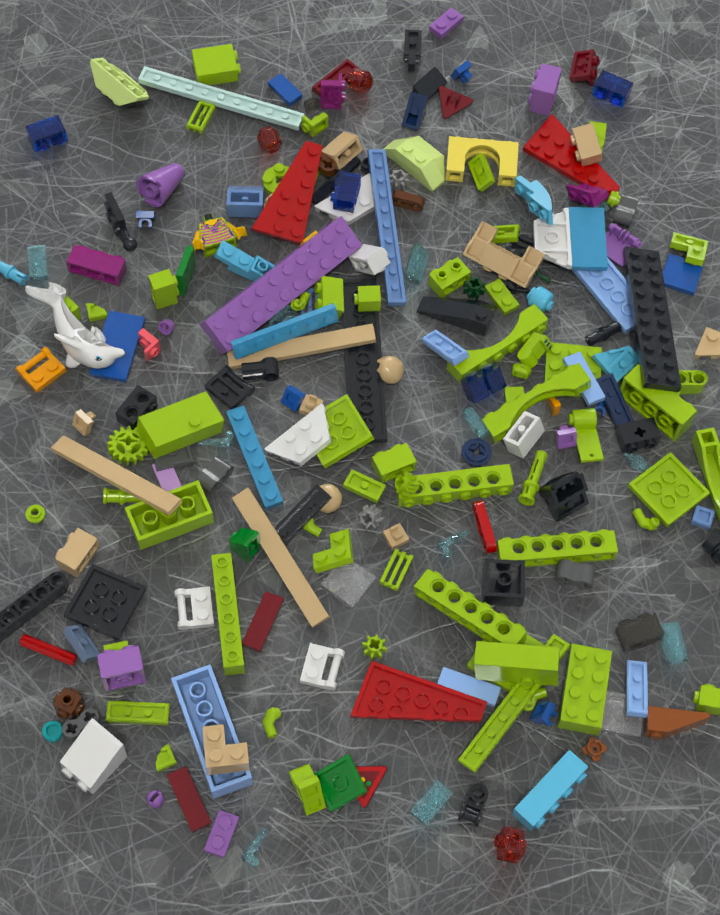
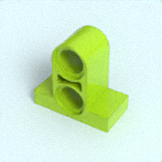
M679 370L682 388L677 393L679 396L681 394H700L708 380L706 373L700 370Z
M309 763L289 771L291 781L302 802L306 816L325 809L326 805L320 781L317 775H314Z

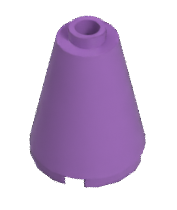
M172 163L141 175L136 181L140 196L144 195L146 198L145 202L152 207H160L183 179L184 169L181 165Z

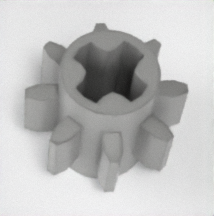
M402 169L393 170L392 175H389L390 186L395 191H404L405 186H409L408 173H405Z
M376 504L371 507L366 505L362 507L363 511L358 513L361 520L360 523L364 524L366 529L371 526L376 528L379 526L378 522L384 520L381 517L382 509L379 510Z

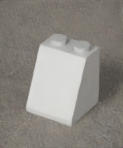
M92 718L61 759L60 764L63 768L61 772L67 778L71 779L73 777L77 780V786L82 791L86 792L88 790L94 794L127 758L124 744Z

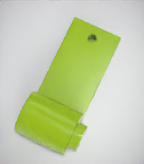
M595 408L571 410V413L568 414V424L575 427L577 431L576 445L581 463L603 461L604 457L596 430L597 415Z

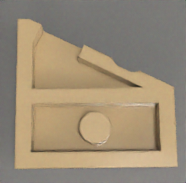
M706 327L693 357L695 359L703 356H710V359L720 358V332Z

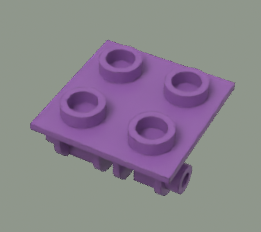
M611 223L606 233L607 257L623 267L625 265L623 257L624 247L640 248L643 243L639 241V238L630 235V232L627 233L626 229L622 230L617 223Z

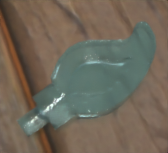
M624 453V456L627 457L626 460L630 461L631 466L635 470L645 472L651 467L647 465L644 457L641 455Z

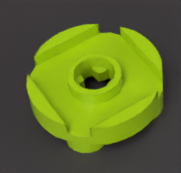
M277 163L265 171L262 182L267 194H273L279 184L276 183L277 180L284 177L289 168L288 166Z

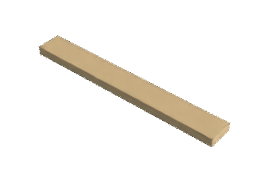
M372 323L293 338L239 359H235L232 350L227 352L229 367L238 369L242 368L241 363L261 362L266 357H274L280 361L376 343V337Z
M64 435L51 447L52 452L168 516L182 504L179 497Z
M246 488L232 498L251 530L259 532L261 546L310 625L314 628L330 618L251 490Z

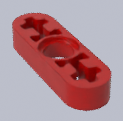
M482 500L472 502L473 514L485 553L497 552L496 541L484 502Z

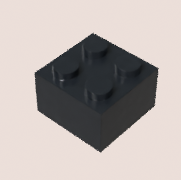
M485 559L483 566L482 603L522 607L525 599V561Z

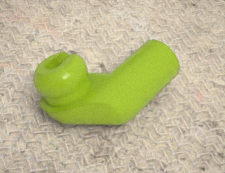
M303 292L299 299H294L291 302V308L294 311L304 310L310 294Z

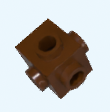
M64 687L61 692L56 694L53 700L56 714L65 720L67 718L74 720L77 716H80L85 707L82 694L76 689L71 688L69 690Z

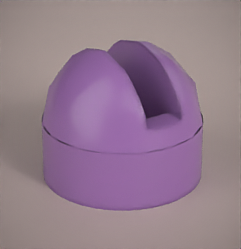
M164 319L159 323L158 328L162 334L169 335L174 330L175 325L172 320Z
M158 790L151 791L147 796V803L151 808H160L164 803V796ZM156 794H158V796L152 803L151 800L154 798Z

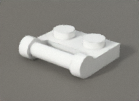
M210 586L174 590L178 605L179 621L177 626L179 630L214 626ZM191 597L193 620L191 621L187 620L185 598Z
M310 643L300 683L334 691L337 685L335 681L341 659L344 658L345 651L339 648L333 649ZM328 656L333 657L328 680H322Z

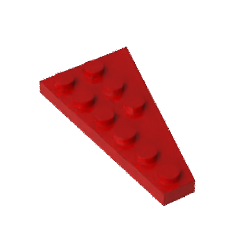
M553 114L550 115L523 146L525 153L579 185L585 183L605 189L609 195L611 191L616 192L620 189L617 183L598 163L582 166L581 162L577 161L575 156L577 148L576 145H572L571 134Z
M305 141L250 229L251 231L298 245L301 244L305 235L322 145Z
M371 661L350 718L480 723L487 701Z

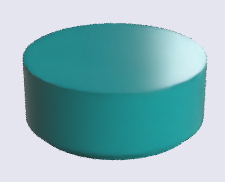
M57 721L47 722L42 728L44 739L50 743L60 741L64 735L62 725Z

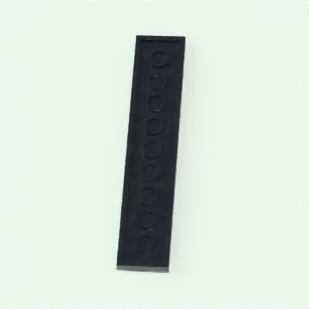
M625 246L623 257L643 388L679 392L682 387L659 251Z
M376 278L343 279V329L373 323L376 343L344 348L346 394L374 437V440L369 443H387L384 381L377 372L380 365L377 363V360L382 357L379 311L358 312V305H354V294H357L358 286H377Z

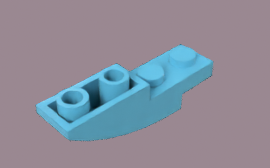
M521 175L516 177L515 192L529 203L528 207L532 213L548 225H553L552 203L547 190L537 180L530 183Z
M224 240L220 243L214 258L227 264L228 270L252 281L257 280L275 266L258 255L255 258Z

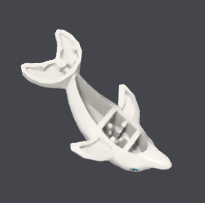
M49 282L48 289L25 286L26 294L52 306L58 333H54V337L61 341L68 353L66 358L67 367L75 368L83 364L97 369L111 366L116 358L125 355L123 349L106 344L103 332L97 327L92 326L91 331H89L76 319L64 302L66 296L65 288Z

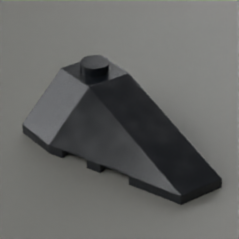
M423 296L416 313L485 337L497 306L482 300Z

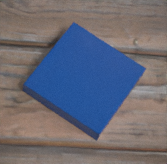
M669 254L663 271L665 287L694 296L703 266L691 265L685 262V258Z

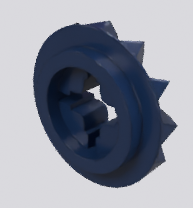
M474 438L464 443L461 456L464 458L465 463H469L471 467L474 465L480 467L487 464L491 459L492 449L486 441ZM477 448H479L480 455H477V457L474 458L473 452H475Z

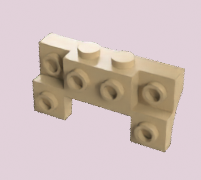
M481 221L474 236L467 244L463 255L483 265L482 268L486 271L498 273L497 276L501 279H509L527 288L546 254L531 246H528L522 258L493 243L499 229Z

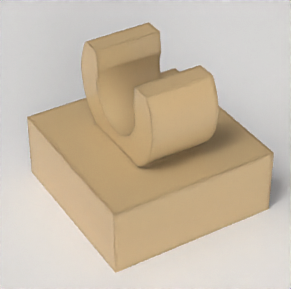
M306 394L299 408V413L303 415L309 414L321 403L323 404L324 400L318 399L317 396Z
M80 409L75 412L72 425L85 437L91 433L92 425L95 423L92 419L96 418V415L92 411L85 414Z
M400 523L383 531V536L391 550L409 542V538Z

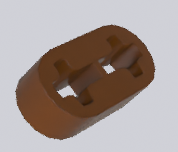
M321 152L318 172L329 177L336 173V162Z
M396 190L392 195L393 205L400 208L419 212L422 211L425 204V199L416 194Z

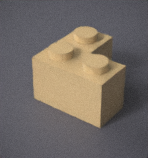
M224 724L202 727L207 775L250 771L247 742L226 745Z

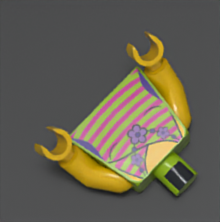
M206 214L203 216L204 222L199 224V230L195 232L192 244L194 251L197 249L203 250L205 258L215 255L222 240L237 248L236 237L237 240H240V237L247 236V233L243 226L235 227L231 223L226 222L222 217L214 219L212 214Z

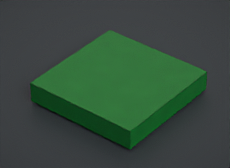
M189 245L186 246L176 273L177 287L181 296L186 295L196 268L194 247Z
M349 754L314 773L320 781L324 800L332 813L368 793L362 777Z

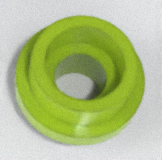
M611 191L606 204L610 205V208L618 205L621 198L619 191Z
M32 505L26 510L25 515L30 523L38 524L44 520L46 513L42 506ZM33 512H39L37 515H32Z

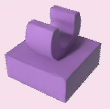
M559 426V430L556 431L557 448L563 449L576 446L577 431L575 427Z

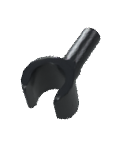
M511 280L506 285L511 294L517 292L528 294L531 291L517 287L516 283Z

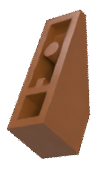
M648 706V716L644 721V736H649L653 740L670 737L706 724L710 718V713Z

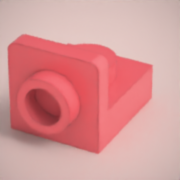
M142 328L138 332L139 343L145 349V359L149 361L160 353V343L158 339Z

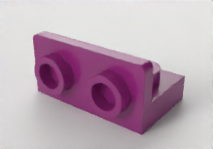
M339 73V81L321 80V109H341V102H345V92H342L345 91V80H342V74Z
M585 183L578 186L571 184L566 186L570 200L595 208L609 197L607 190Z

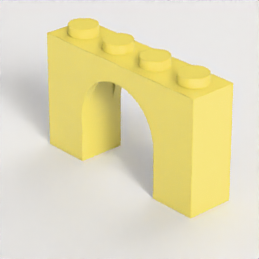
M449 136L445 181L463 182L466 161L482 153L494 160L498 166L497 185L515 187L519 142Z

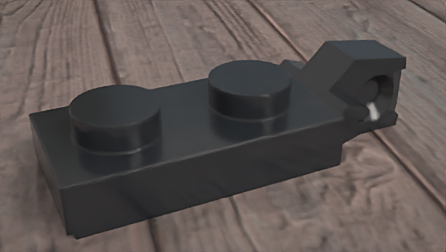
M405 29L404 62H408V71H415V62L419 63L422 30Z

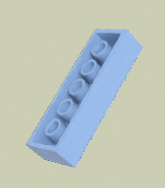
M211 665L171 678L212 798L215 799L253 785L250 771L207 775L202 727L224 724L226 745L239 743Z

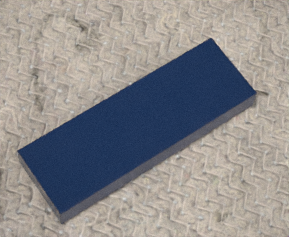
M613 373L597 378L596 381L605 395L603 402L615 428L619 424L634 421Z

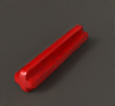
M23 634L19 641L23 647L71 666L77 660L76 654Z

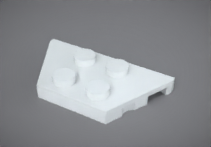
M368 173L316 204L314 210L316 212H325L332 219L342 216L348 225L374 211L370 174Z
M564 208L562 212L557 214L553 213V225H548L540 218L534 220V248L546 254L544 259L571 269L569 208Z
M321 403L264 448L266 452L302 466L328 446L332 441L324 405Z

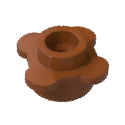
M595 737L589 738L588 744L582 748L583 754L589 755L595 762L599 761L601 754L607 750L606 745Z

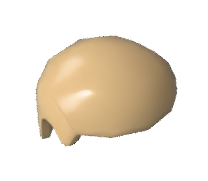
M384 356L377 360V363L380 364L377 372L385 383L395 384L402 379L404 367L400 359L396 356Z
M332 484L321 485L320 487L332 498L320 511L325 513L336 511L342 503L341 492Z

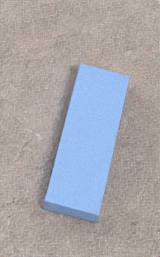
M434 330L421 338L424 345L453 366L469 357L468 351L438 330Z
M581 352L563 358V363L566 367L579 362L591 379V388L581 393L587 406L605 400V395Z
M626 661V716L647 718L648 716L647 662Z
M443 667L437 683L487 701V705L493 708L501 690L499 686L482 680H476L474 677Z

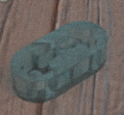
M286 305L270 319L269 327L297 317V311H294L291 305ZM290 312L292 313V316H291V315H288V316L285 318V313H287V314H289Z
M469 406L462 411L464 418L479 439L489 435L487 427L473 407Z

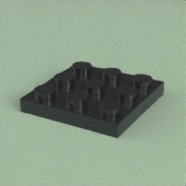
M92 564L68 605L64 617L118 641L143 597L146 587Z

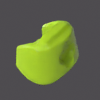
M516 363L512 367L513 377L516 376L527 380L531 375V368L525 364Z

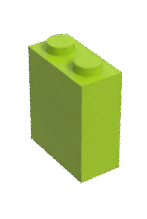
M232 44L192 50V60L197 82L215 85L238 81V74H241L240 64H236L238 56L237 51H233Z

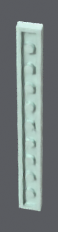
M145 66L138 78L139 84L196 101L201 100L214 104L216 107L297 131L301 127V117L304 113Z

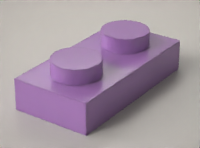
M451 7L429 26V31L442 39L463 21L464 16Z
M219 810L204 852L225 859L239 822V816Z

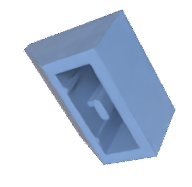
M229 186L227 190V217L258 218L263 210L264 187Z

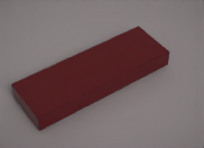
M346 59L321 80L339 81L340 73L342 74V80H345L346 83L359 72V67L349 59ZM321 80L312 87V91L319 97H321Z
M265 591L242 641V646L261 653L284 602V598Z
M185 766L167 774L169 783L191 832L194 833L211 825L210 818L187 767Z

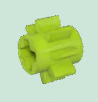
M404 472V476L399 475L395 480L396 492L405 497H409L410 493L415 494L419 488V482L416 480L417 476L409 472Z
M378 634L375 637L367 636V643L362 642V648L365 649L363 655L371 657V661L377 657L381 660V652H387V648L383 646L385 639L381 640L378 638Z

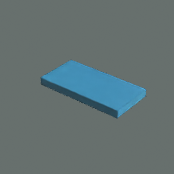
M568 207L572 254L571 270L607 271L604 208Z

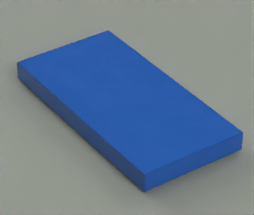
M109 310L102 331L106 338L105 343L123 349L125 355L116 358L109 367L101 369L91 367L90 376L127 383L139 343L138 332L144 327L145 317Z

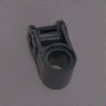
M481 783L472 785L458 820L469 821L478 827L488 797V789L485 785ZM480 791L484 797L476 799L473 796V792Z

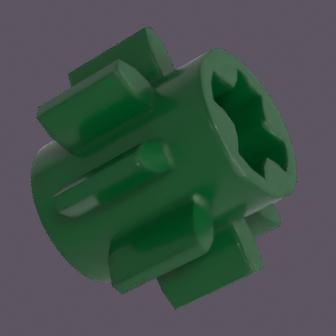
M470 277L469 281H464L463 294H467L469 299L478 300L480 295H484L485 282H481L480 277Z

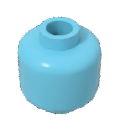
M542 286L533 287L527 295L526 299L528 300L529 307L535 304L542 312L546 310L549 312L554 306L553 293Z

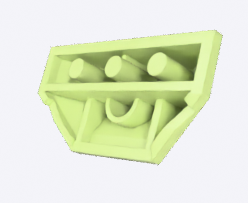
M104 58L91 59L90 65L96 87L101 90L102 94L113 100L114 104L118 106L128 105L149 98L147 91L124 71L108 63Z
M420 136L396 139L384 148L389 158L431 192L444 183V155Z

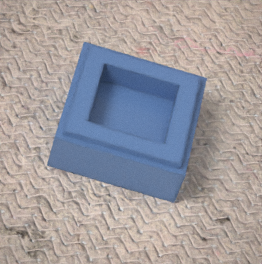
M696 505L690 524L709 530L715 511Z

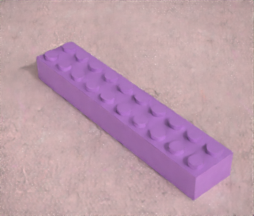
M342 216L332 220L199 324L221 354L232 349L230 341L254 332L322 276L326 275L362 246L361 242Z

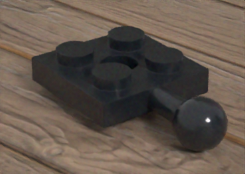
M112 192L105 194L106 202H104V207L107 211L105 214L108 222H112L114 225L112 229L115 236H119L126 251L132 252L136 250L137 241L130 237L126 228L125 218Z

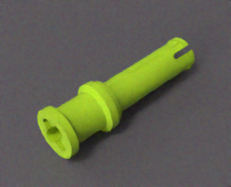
M536 451L528 479L522 484L523 490L518 496V501L523 505L532 506L535 503L534 497L540 488L538 482L548 457L545 451Z
M104 487L103 504L119 503L123 505L125 502H141V500L121 489H108Z

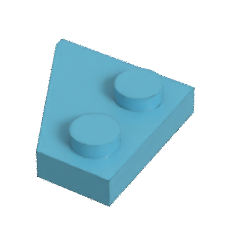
M630 346L596 353L592 356V359L606 375L613 373L617 382L639 362L638 355Z

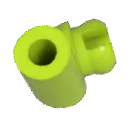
M637 508L632 512L641 528L652 531L660 525V521L656 517L651 519L645 518L641 508Z
M313 518L303 528L316 537H319L323 530L314 524Z
M545 687L539 688L524 708L525 711L533 710L538 699L547 697Z
M269 708L262 720L268 739L278 735L274 722L281 716L279 708Z

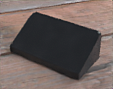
M433 67L413 85L412 91L428 96L429 100L439 91V86L446 85L447 81L440 71Z

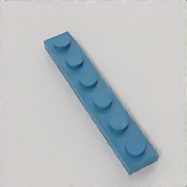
M332 303L232 340L230 343L235 359H239L338 322L336 306Z
M244 405L226 411L227 418L264 509L268 510L283 505V499Z

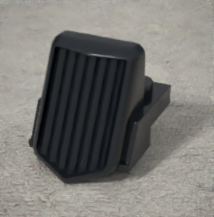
M577 471L551 479L539 489L540 496L548 501L553 519L557 522L589 504L585 492L588 488L583 473L579 474Z

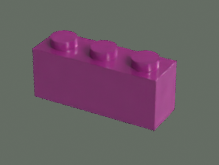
M75 244L66 261L68 272L120 286L127 271L126 259L121 256L110 255L104 251H96L86 246Z

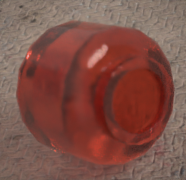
M354 68L347 76L349 87L355 91L363 93L373 85L371 73L364 69Z
M267 126L259 130L257 141L261 150L269 152V154L277 152L282 144L277 129Z

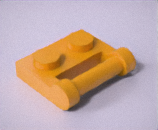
M46 346L25 364L15 368L17 373L36 393H39L67 372L64 365ZM44 358L48 360L30 374L27 373L29 369Z

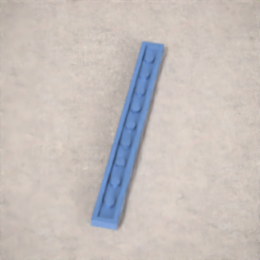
M368 149L367 156L379 247L387 251L390 261L385 270H383L387 306H405L406 295L386 149Z

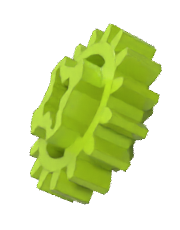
M130 426L127 427V430L120 427V432L114 430V436H109V442H107L108 454L112 455L113 461L119 459L120 465L123 461L126 462L127 466H129L130 462L136 465L137 460L143 461L144 456L148 455V448L136 430L137 427L134 430H131Z

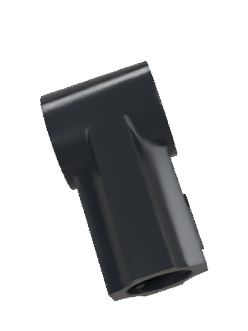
M266 357L261 362L241 363L243 380L263 378L265 381H275L279 378L278 360L274 357Z

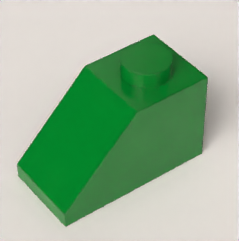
M241 528L238 532L235 531L229 538L230 550L248 563L260 550L259 532L246 528Z

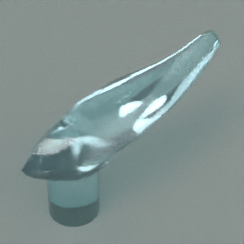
M227 431L225 438L200 441L198 444L217 447L235 445L232 441L234 433Z
M469 531L459 532L440 542L436 548L442 550L444 558L451 556L449 546L454 545L458 540L466 536Z
M267 828L256 836L242 855L243 862L247 860L253 867L260 863L253 853L258 850L260 843L267 833Z

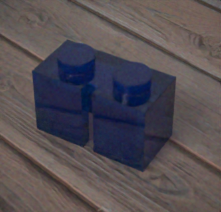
M602 70L594 84L592 95L605 101L609 99L610 103L623 108L631 94L633 82Z
M58 115L25 126L28 139L35 152L45 150L51 144L55 146L68 141L66 130Z
M341 170L339 177L335 178L334 187H336V190L331 193L330 201L333 202V209L354 213L361 188L362 174Z
M491 363L483 365L476 372L473 371L466 374V377L460 380L467 400L474 403L490 396L488 390L494 394L507 387L500 366Z

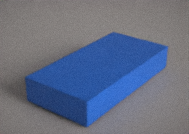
M281 73L268 81V86L288 106L302 99V93Z

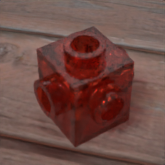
M504 827L496 835L494 846L497 847V860L514 864L519 862L527 848L525 831L517 830L514 827Z

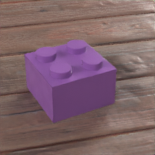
M542 63L540 70H536L535 81L532 82L531 93L528 99L530 104L529 111L547 116L550 115L558 90L562 68Z
M128 645L121 650H105L102 654L97 655L101 679L106 692L147 683L139 646Z

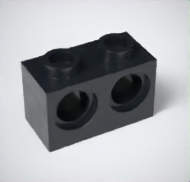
M137 385L115 412L117 422L125 427L130 426L131 430H134L137 427L138 417L157 409L156 395Z

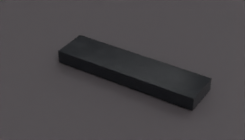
M318 484L275 527L285 546L332 498Z

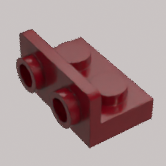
M594 49L574 52L570 73L571 82L588 80L590 86H594L595 79H597V67L600 65L599 56H596Z

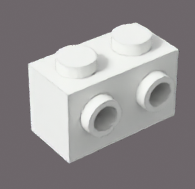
M363 244L348 256L355 271L371 275L382 272L390 263L388 253L384 248Z
M526 411L523 412L503 438L508 452L524 459L545 431L540 417Z

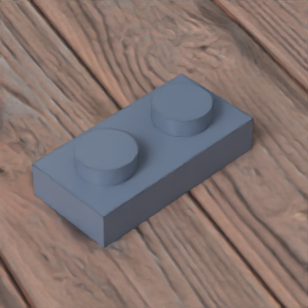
M81 624L67 626L62 631L83 663L98 660L97 655L101 653Z

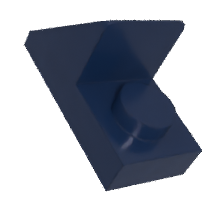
M411 92L402 126L419 130L426 114L425 107L428 96Z

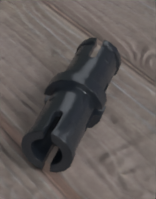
M614 321L605 327H599L594 333L585 336L587 345L593 346L600 341L608 340L610 336L622 331L621 325L618 321Z

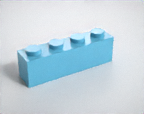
M568 750L514 808L512 815L529 831H532L535 827L539 829L546 821L544 817L549 812L553 814L560 806L558 802L563 797L567 799L574 791L572 789L576 782L581 784L587 777L585 772L588 766L573 752Z

